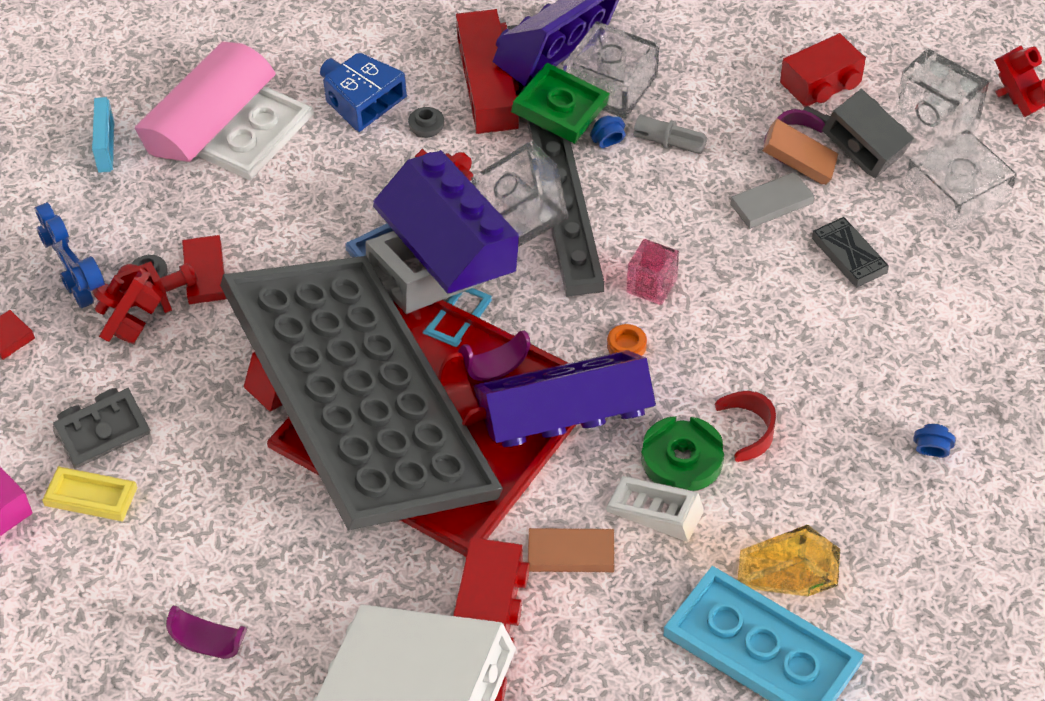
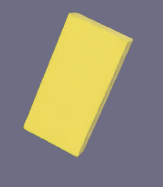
M58 466L42 501L44 506L123 522L138 487L135 481Z

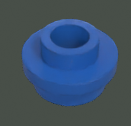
M604 116L595 122L594 128L590 132V137L601 148L620 143L626 135L624 131L625 123L620 117Z
M926 424L923 428L914 432L913 441L917 444L916 451L919 454L944 458L949 456L950 449L955 446L956 437L948 432V428L943 425Z

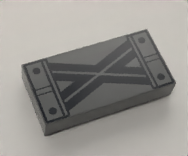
M845 217L813 230L812 239L856 288L888 273L889 265Z

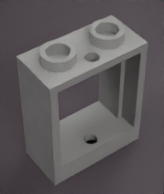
M394 231L366 241V256L391 299L406 314L485 283L483 282L447 294L427 269L414 273L403 262L416 256Z

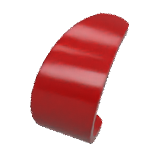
M458 352L450 354L441 365L438 379L461 416L463 426L485 420L486 409L479 407L474 397L466 373L463 355Z
M738 391L726 395L715 402L717 411L731 408L746 409L759 415L767 426L768 430L757 442L738 450L734 454L735 461L750 460L765 453L773 441L776 422V411L771 400L758 392Z

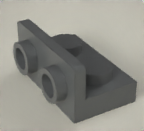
M129 387L118 392L117 388L109 389L95 397L96 403L83 409L76 405L57 415L58 420L53 422V432L56 438L59 437L74 469L150 434L151 430Z

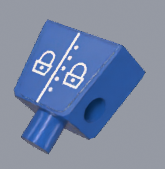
M356 53L342 64L333 58H329L320 68V75L324 78L326 102L358 132L362 131L407 97L405 73L363 53Z

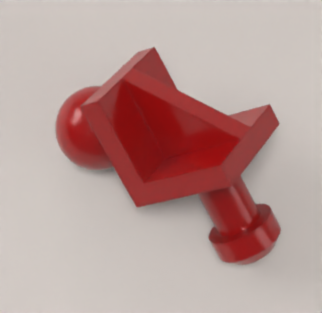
M151 261L140 266L126 264L118 270L117 275H114L124 281L120 292L124 295L140 267L151 273L147 281L164 293L159 303L164 313L172 311L166 292L183 285L189 288L194 286L197 281L196 274L189 264H183L179 266V271L160 278Z

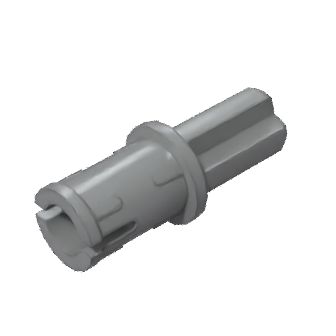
M640 114L634 126V137L663 144V148L666 149L671 145L701 154L707 142V137L704 133L679 127L676 121L673 120L668 123Z

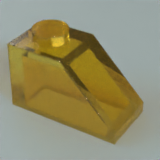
M806 524L740 550L737 580L753 590L811 596L838 586L840 548Z

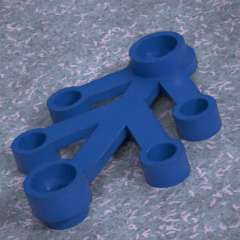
M48 202L34 207L41 224L36 229L44 247L52 246L66 270L60 273V277L69 294L73 293L81 309L94 304L90 291L105 285L96 261L92 256L79 260L68 247L69 235L65 224L60 216L54 214Z

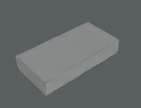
M796 172L732 196L730 205L748 228L751 229L813 204L815 195Z

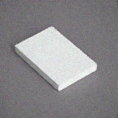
M264 86L196 156L251 181L314 115L313 107Z

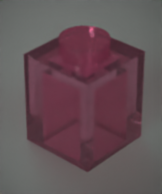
M643 239L628 264L627 293L662 305L677 280L679 251Z

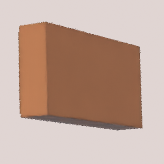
M777 118L770 125L762 150L807 177L825 185L832 179L839 155L837 152Z
M529 528V572H614V529Z

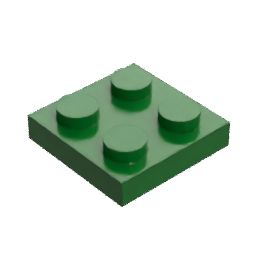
M546 63L513 101L511 112L575 144L607 105L610 93L554 65Z

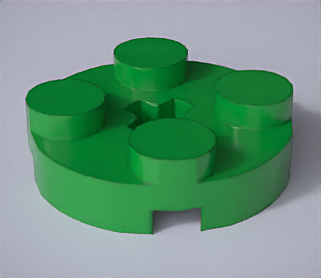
M677 416L656 422L646 432L641 451V462L647 476L654 483L690 491H698L712 484L720 475L724 462L723 441L719 432L708 422L695 417H690V421H676ZM678 449L681 452L689 450L691 451L690 458H677L674 450Z

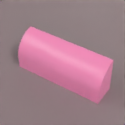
M221 42L134 128L149 154L159 158L190 162L276 73L268 61L251 47L241 43Z

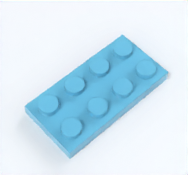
M711 566L664 626V637L769 701H836L861 666L864 657L862 653L714 566Z

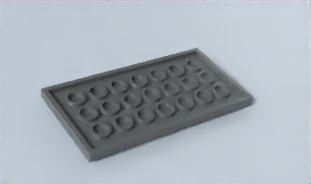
M367 256L223 274L220 286L348 531L499 498L503 489L467 426H463L461 416Z

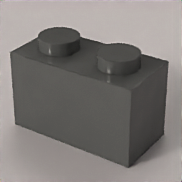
M862 88L833 110L822 129L841 150L873 178L878 177L901 158L914 140V137L905 127L889 115Z

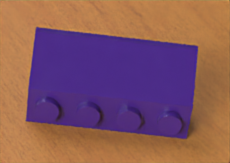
M558 0L553 4L548 3L539 13L532 17H525L518 26L511 30L506 29L501 33L496 41V47L498 48L492 62L523 86H527L546 63L557 66L606 32L619 0Z
M442 150L429 152L407 160L373 200L375 210L447 294L516 272L519 234Z
M629 350L473 385L479 407L486 409V419L484 422L488 435L495 443L502 442L503 447L523 444L527 441L526 436L541 433L544 438L559 436L566 433V427L581 424L582 428L601 426L606 423V417L619 414L621 419L640 417L645 415V408L656 406L647 358Z

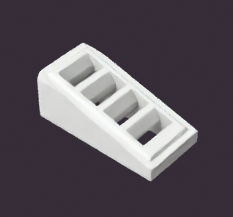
M622 476L606 507L609 513L686 542L689 541L704 512L698 492ZM632 491L639 493L633 506L626 504ZM648 497L653 498L649 509H644L643 506ZM664 503L669 504L666 513L660 512Z

